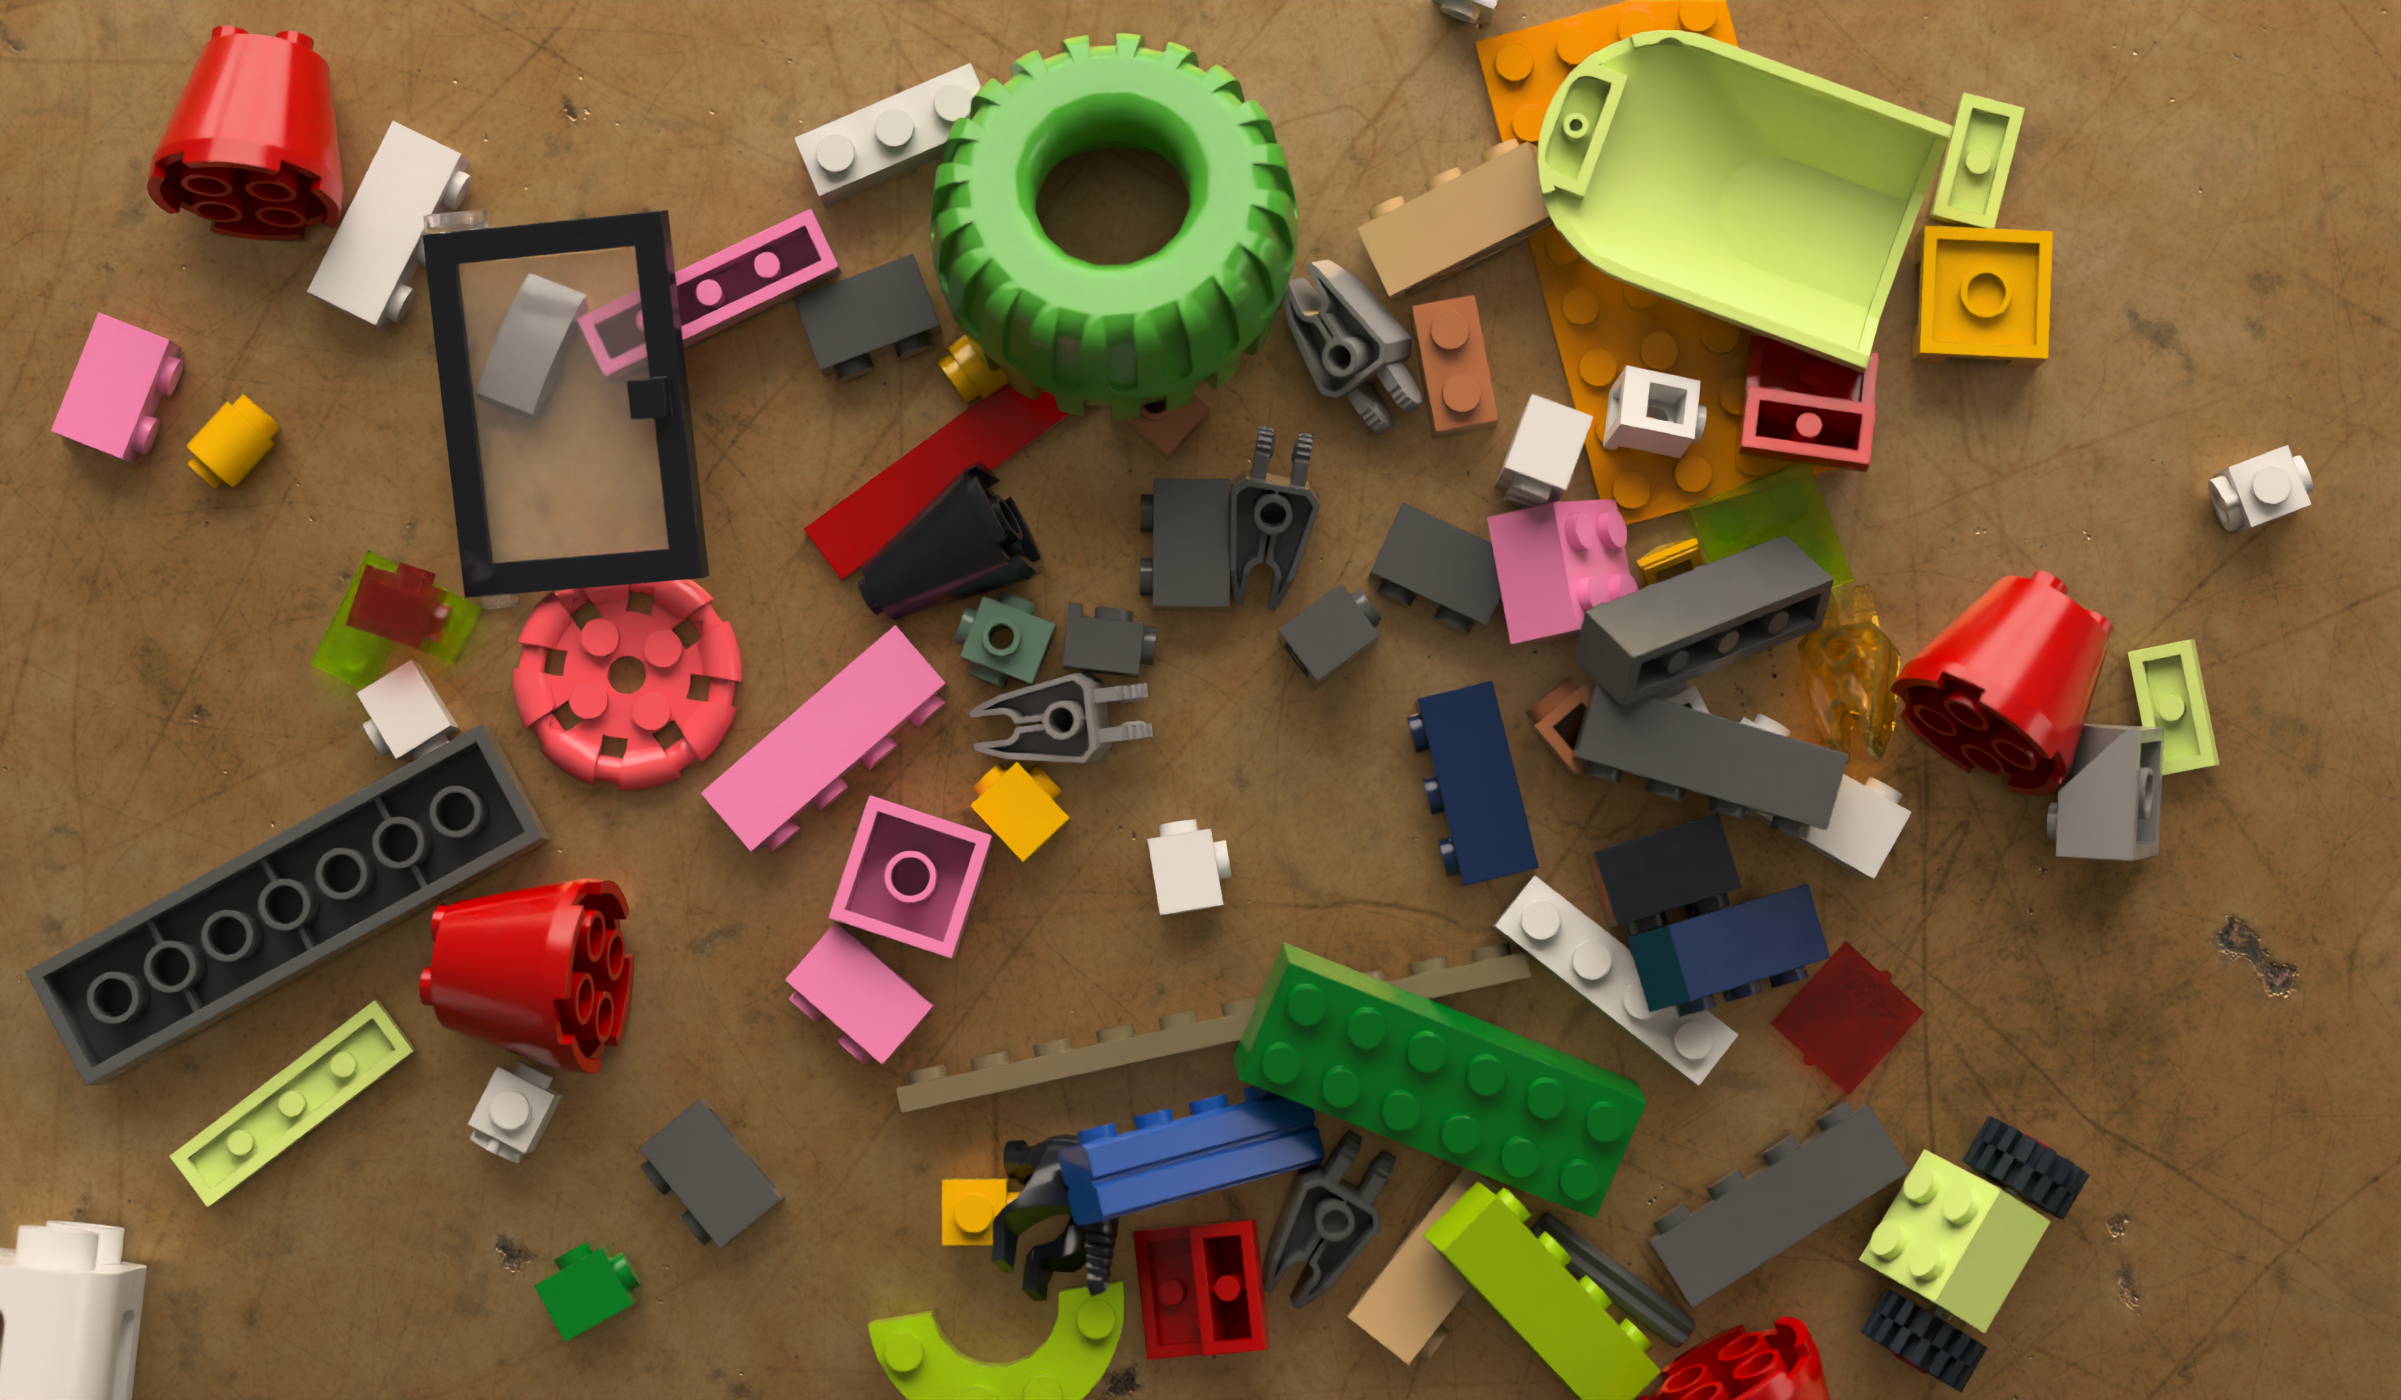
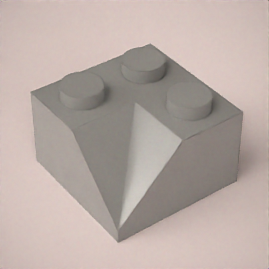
M2105 724L2084 725L2072 767L2067 774L2073 775V779L2058 791V803H2051L2048 810L2047 836L2049 841L2056 842L2055 856L2135 861L2159 855L2164 747L2163 727Z

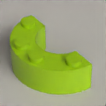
M1124 1278L1109 1280L1106 1291L1095 1296H1091L1087 1284L1061 1288L1059 1291L1058 1319L1050 1337L1032 1354L1009 1363L983 1362L961 1352L943 1333L935 1310L874 1320L867 1326L871 1343L883 1370L894 1386L908 1400H1082L1101 1379L1116 1351L1125 1316Z

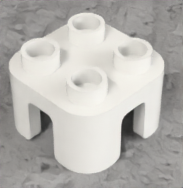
M46 1221V1226H19L17 1248H0V1311L5 1320L0 1360V1400H132L147 1266L121 1261L125 1228L82 1222Z

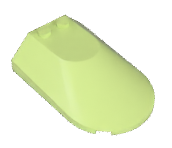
M1678 30L1648 31L1631 35L1630 38L1613 43L1596 53L1594 52L1584 59L1560 85L1548 107L1540 131L1537 149L1538 179L1546 209L1560 235L1578 256L1606 276L1864 373L1871 359L1870 352L1882 311L1922 201L1945 147L1951 139L1954 127L1707 36Z

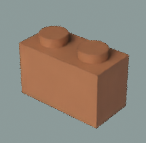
M1475 294L1412 306L1409 318L1433 440L1495 428L1499 417Z

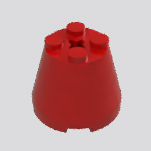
M218 26L212 30L211 40L204 45L151 160L147 190L151 199L161 209L169 214L179 213L181 207L202 218L211 220L210 231L254 240L304 239L306 227L322 224L334 228L338 224L341 216L344 186L330 68L327 62L313 51L314 40L311 37L295 31H282L277 33L275 37L249 34L247 31L235 26Z
M2037 570L2030 579L2021 576H2005L1994 583L1909 660L1891 686L1890 691L1900 696L1906 705L1900 714L1903 721L1921 740L1948 761L1968 773H1971L1974 766H1977L1988 773L2009 778L2011 780L2007 785L2012 792L2028 796L2051 795L2059 788L2072 767L2108 650L2109 639L2114 633V627L2104 616L2091 610H2085L2066 596L2068 593L2066 585L2048 572Z
M580 878L454 902L451 906L438 905L431 919V935L434 941L431 967H425L420 977L419 995L422 1004L434 1006L435 1014L440 1024L451 1031L562 1071L585 1074L600 1072V1056L605 1046L618 1047L625 1028L632 994L634 955L625 954V942L620 927V919L626 920L630 912L624 893L614 881Z
M1781 1316L1773 1323L1775 1328L1747 1333L1741 1324L1695 1345L1661 1369L1660 1375L1664 1383L1650 1398L1644 1396L1636 1400L1831 1399L1819 1349L1807 1326L1797 1318Z

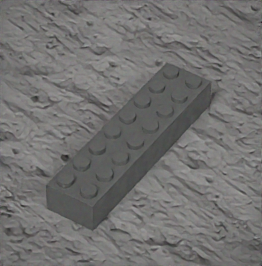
M481 724L31 968L25 973L85 1085H102L551 841V838L492 728Z

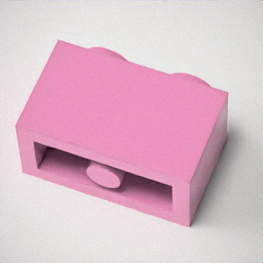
M98 312L51 431L63 438L134 465L138 454L146 455L156 439L160 420L154 418V414L162 395L170 396L180 379L183 360L177 357L181 347L169 339Z
M835 922L785 979L786 982L796 989L788 999L815 1023L818 1024L824 1016H827L842 1029L844 1033L837 1042L865 1066L873 1057L882 1065L886 1064L936 1007L839 922Z

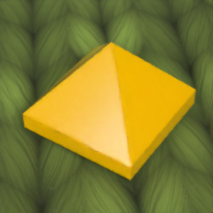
M1696 537L1658 545L1637 560L1644 588L1650 584L1660 583L1686 573L1704 564L1700 545Z

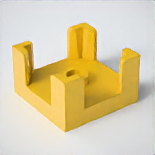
M1925 225L1915 236L1914 266L1920 267L1918 325L1912 329L1910 362L1943 363L1948 357L2006 360V366L2037 368L2048 359L2053 231Z

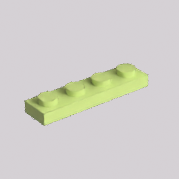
M374 1000L169 1157L205 1205L212 1207L417 1050L380 1001Z

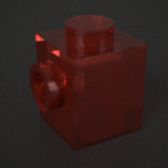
M401 562L398 564L396 573L366 564L346 626L428 653L432 641L442 642L450 623L452 606L445 604L448 592L432 586L436 576L432 572Z

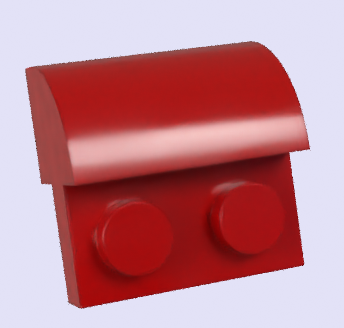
M1752 335L1748 348L1742 405L1738 414L1736 453L1866 472L1870 465L1876 413L1874 397L1879 353L1870 352L1871 359L1867 370L1861 373L1771 338Z
M1256 1219L1214 1221L1202 1224L1133 1231L1147 1360L1194 1355L1211 1356L1270 1349Z

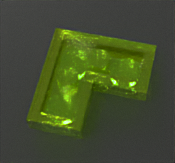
M1792 464L1689 505V510L1710 563L1741 552L1749 546L1759 545L1782 535H1787L1834 579L1832 588L1855 580L1810 464Z
M368 550L310 664L363 690L377 681L400 637L456 666L484 609Z

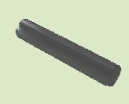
M1544 1213L1535 1222L1530 1231L1537 1239L1544 1232H1547L1572 1258L1565 1266L1566 1269L1580 1279L1587 1275L1615 1305L1672 1347L1679 1348L1686 1342L1695 1328L1696 1323L1694 1319L1552 1214Z

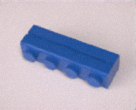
M1252 1086L1243 1089L1246 1098L1245 1102L1229 1105L1226 1094L1188 1103L1191 1116L1173 1120L1171 1108L1133 1117L1136 1130L1117 1134L1115 1122L1078 1131L1079 1145L1060 1149L1057 1155L1064 1184L1069 1188L1067 1196L1073 1221L1078 1226L1102 1222L1322 1163L1325 1154L1319 1130L1314 1127L1313 1122L1316 1120L1314 1110L1262 1088Z

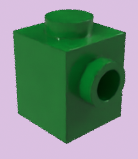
M587 1241L556 1258L554 1262L559 1272L534 1285L564 1342L639 1302L633 1289L639 1287L641 1281L632 1263L623 1251L614 1256L609 1245L593 1252Z

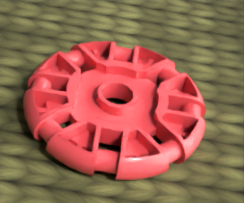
M692 579L560 590L558 593H555L554 590L549 591L531 612L523 626L517 642L523 644L519 668H513L512 670L514 699L525 730L532 728L544 745L540 750L542 754L563 772L593 786L597 780L619 784V790H641L667 784L682 777L679 771L697 758L704 762L724 739L738 709L732 707L736 683H742L743 679L741 652L730 621L723 623L710 605L714 602L711 595ZM632 592L653 596L651 616L629 611ZM591 601L602 617L589 621L581 630L571 614ZM690 620L702 637L698 642L686 649L674 630ZM548 649L567 652L563 676L544 673ZM624 658L638 659L646 671V679L643 686L631 694H622L616 691L610 678L613 666ZM693 675L711 678L707 702L689 699ZM569 703L572 711L582 722L565 732L554 716V713ZM674 720L684 737L664 750L654 733L662 730ZM605 736L628 740L623 759L602 755Z

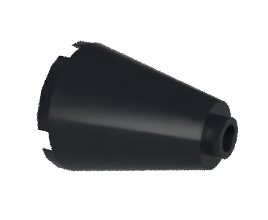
M976 462L965 468L862 565L865 579L858 582V587L863 599L874 614L879 615L884 612L892 620H897L1023 582L1042 573V567L1033 563L1040 559L1041 556L1029 526L1012 497L1003 500L991 490L990 486L1000 480L984 463Z

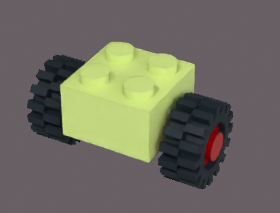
M1992 1116L1987 1117L1962 1161L1977 1172L1985 1175L1988 1179L1999 1184L1998 1187L1924 1149L1913 1169L1906 1176L1900 1191L1881 1223L1874 1230L1871 1240L1859 1258L1860 1261L1906 1290L1928 1301L1929 1303L1926 1308L1933 1312L1931 1313L1909 1299L1886 1288L1862 1328L1861 1333L1893 1352V1356L1925 1375L1928 1373L1961 1393L1985 1354L1987 1347L1944 1321V1319L1951 1321L1954 1316L1985 1334L2051 1222L2021 1202L2022 1199L2064 1220L2090 1176L2070 1160L2058 1155L2049 1146Z

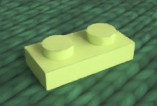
M1965 92L1962 93L1953 122L1954 130L1948 142L1929 218L1962 227L1995 229L2025 108Z
M2195 639L2128 652L2142 726L2164 728L2162 776L2220 765Z

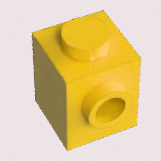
M1018 762L1008 770L1001 763H998L972 788L979 798L970 806L1024 864L1071 821L1067 814L1053 801L1062 791L1037 764L1026 772Z
M945 1178L942 1180V1246L993 1245L994 1218L1003 1207L1013 1201L1021 1192H1009V1178Z

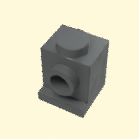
M1069 602L1062 662L1063 670L1139 678L1141 664H1154L1158 627L1145 626L1144 623L1132 622L1133 611L1117 608L1096 607L1094 618L1083 617V605L1081 603Z

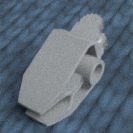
M1329 260L1311 262L1306 267L1317 292L1304 277L1290 280L1284 300L1288 325L1319 393L1334 398L1347 396L1358 414L1362 416L1367 427L1382 435L1394 425V419L1389 411L1390 409L1387 408L1385 401L1374 386L1377 381L1380 380L1388 393L1392 395V399L1406 412L1409 411L1411 413L1424 403L1419 386L1415 384V380L1403 363L1411 356L1412 337L1360 279Z
M1082 672L998 695L971 710L970 717L1004 714L1011 717L1014 724L1042 721L1043 724L1015 727V731L1009 739L974 743V750L983 754L1013 760L1071 763L1099 761L1111 748V742L1153 737L1152 723H1144L1142 720L1124 722L1120 726L1109 727L1106 703L1111 701H1118L1120 704L1138 702L1142 698L1148 697L1147 683L1105 688L1104 682L1092 673Z

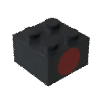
M1719 813L1585 855L1608 928L1623 925L1627 936L1669 924L1665 911L1684 906L1687 916L1690 917L1730 905L1727 892L1742 888Z

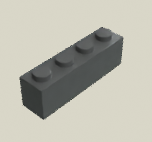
M1782 535L1759 545L1749 546L1741 552L1712 563L1702 564L1691 571L1660 583L1650 584L1644 589L1613 601L1600 603L1592 609L1586 610L1574 660L1621 706H1625L1822 628L1834 579L1787 535Z
M1597 682L1593 683L1572 755L1574 758L1586 761L1583 770L1584 774L1620 784L1623 772L1648 779L1646 792L1683 802L1686 790L1711 797L1708 810L1745 820L1748 809H1752L1773 816L1770 828L1807 839L1811 827L1827 830L1849 756L1842 752L1650 696L1621 706Z
M1848 1100L1840 1103L1815 1120L1821 1129L1800 1143L1794 1134L1786 1137L1761 1154L1766 1162L1764 1166L1744 1177L1740 1169H1736L1707 1188L1712 1198L1690 1211L1687 1205L1682 1203L1652 1222L1657 1233L1647 1238L1646 1241L1686 1305L1691 1308L1695 1307L1911 1171L1870 1105L1861 1104L1853 1109Z

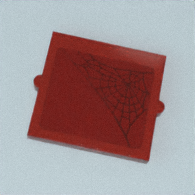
M1844 941L1770 1024L1804 1054L1803 1062L1805 1065L1812 1066L1815 1064L1843 1091L1850 1095L1924 1011L1890 981L1892 976L1889 971L1877 970L1847 941Z

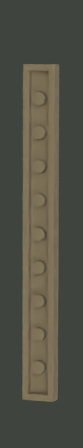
M1509 942L1471 950L1474 963L1449 968L1446 956L1410 963L1411 977L1386 982L1384 969L1364 973L1427 999L1531 977L1526 952L1512 955ZM1259 997L1221 1004L1222 1018L1199 1023L1196 1010L1158 1018L1161 1031L1136 1036L1133 1024L1096 1031L1097 1045L1074 1050L1070 1037L1033 1045L1035 1058L1010 1063L1008 1051L971 1058L973 1071L954 1076H947L945 1064L907 1072L910 1085L896 1088L900 1111L905 1113L1238 1041L1243 1036Z

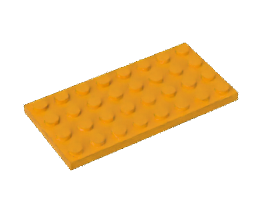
M1629 0L1476 41L1474 49L1500 143L1516 139L1519 145L1529 142L1538 147L1545 114L1554 95L1568 75L1594 52L1596 53L1613 43L1630 38L1631 35L1648 31L1678 30L1697 33L1739 48L1726 0ZM1554 224L1526 238L1572 407L1574 410L1593 416L1583 447L1598 500L1616 499L1618 512L1622 515L1626 527L1840 470L1838 468L1736 453L1738 414L1743 399L1749 343L1752 335L1765 336L1606 276L1578 256L1566 243ZM1626 366L1701 381L1698 405L1706 406L1707 409L1704 432L1699 443H1691L1681 458L1618 446L1615 451L1603 448L1609 390Z

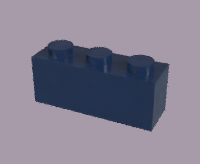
M1493 681L1418 698L1415 702L1418 713L1407 716V721L1415 752L1427 751L1433 775L1422 778L1431 815L1443 813L1448 838L1438 840V846L1446 877L1458 875L1460 886L1465 887L1539 868Z
M1808 884L1627 937L1649 1012L1675 1006L1678 1017L1716 1007L1713 998L1715 993L1722 992L1725 1003L1761 993L1763 991L1760 979L1768 977L1771 988L1809 978L1805 965L1830 958Z

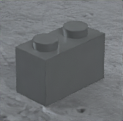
M914 254L793 298L820 371L824 377L836 373L839 381L849 380L873 370L872 359L896 351L898 359L922 353L934 346L931 337L943 333Z
M1153 478V494H1141V532H1153V558H1140V596H1153V611H1229L1230 479Z
M1404 502L1402 503L1369 575L1370 578L1380 582L1376 592L1406 607H1411L1414 599L1438 609L1434 617L1435 620L1462 633L1469 634L1473 625L1484 630L1501 597L1492 543Z
M1340 584L1278 630L1277 639L1312 687L1316 689L1376 645L1380 635L1375 630V627L1379 625L1381 617L1360 589L1349 595L1343 585Z
M705 1098L696 1101L639 1148L648 1159L640 1166L641 1169L664 1196L673 1190L685 1204L688 1210L681 1215V1218L703 1245H706L713 1239L720 1249L727 1246L785 1198Z

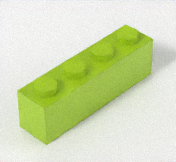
M1477 1181L1422 1236L1577 1400H1633L1661 1372L1646 1355L1653 1347L1652 1343L1627 1318L1618 1325L1605 1310L1613 1303L1612 1300L1587 1275L1578 1282L1564 1268L1572 1260L1570 1255L1547 1232H1544L1538 1239L1523 1224L1531 1214L1507 1189L1503 1188L1495 1195Z

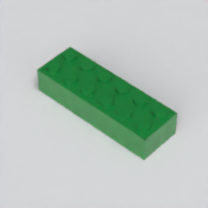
M1283 942L1233 1056L1238 1080L1592 1218L1596 1217L1647 1104L1635 1080Z

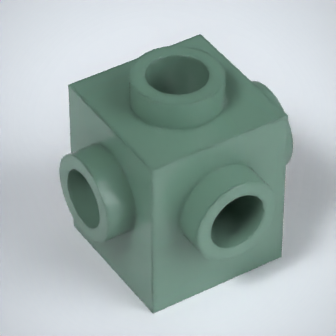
M1001 591L998 601L983 596L978 609L967 606L957 629L954 642L964 645L960 654L962 660L973 664L969 672L970 676L1001 688H1005L1008 678L1032 686L1036 684L1057 630L1056 624L1034 616L1036 604ZM1002 630L1012 632L1014 640L1008 648L1000 650L992 646L993 636L997 632Z

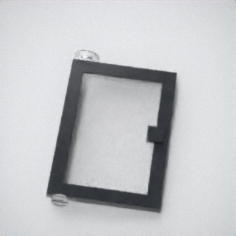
M487 209L423 215L425 235L422 236L465 598L480 597L482 609H496L520 605L519 593L709 577L668 210L489 228Z

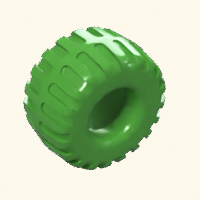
M1116 33L1117 45L1090 47L1089 35L1077 36L1062 41L1061 54L1043 60L1038 50H1035L1013 62L1011 80L1002 85L994 78L990 79L972 97L970 119L959 117L955 121L945 141L943 163L937 168L934 181L930 227L933 264L941 290L959 328L965 331L973 351L991 371H996L1002 367L1011 388L1034 401L1040 397L1043 391L1054 395L1058 410L1071 415L1086 417L1088 405L1111 407L1112 419L1140 418V405L1163 400L1165 410L1168 412L1192 403L1194 387L1205 381L1212 389L1219 388L1237 374L1243 352L1254 355L1262 347L1270 334L1275 313L1282 308L1294 268L1299 230L1296 195L1283 148L1277 144L1273 126L1268 115L1256 100L1253 99L1245 102L1241 84L1231 73L1217 64L1208 72L1201 70L1196 52L1172 42H1168L1163 53L1146 49L1144 36ZM1113 148L1138 149L1160 154L1178 170L1189 193V211L1180 232L1158 253L1129 265L1097 266L1067 255L1046 237L1036 216V199L1047 173L1060 161L1089 151Z

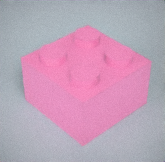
M1616 499L1551 502L1487 518L1511 645L1579 638L1586 610L1592 609L1600 603L1610 602L1638 591L1637 584L1629 571L1625 550L1627 528L1622 515L1618 512Z
M869 795L829 918L955 959L995 838L992 835Z

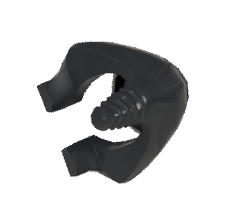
M1062 1134L1052 1136L1033 1146H1028L1024 1140L1008 1141L1004 1148L1003 1162L1007 1176L1010 1179H1017L1025 1188L1013 1201L1003 1207L993 1220L991 1261L1003 1272L1013 1273L1018 1236L1023 1231L1051 1216L1069 1214L1071 1217L1064 1232L1055 1241L1033 1246L1026 1255L1022 1290L1033 1301L1046 1300L1048 1283L1054 1271L1074 1273L1085 1264L1088 1273L1086 1277L1087 1286L1091 1296L1104 1293L1109 1285L1108 1278L1111 1275L1110 1268L1113 1265L1111 1260L1114 1257L1113 1249L1116 1246L1115 1241L1120 1217L1078 1226L1073 1221L1067 1196L1069 1188L1064 1184L1057 1156L1060 1149L1079 1145L1078 1135Z

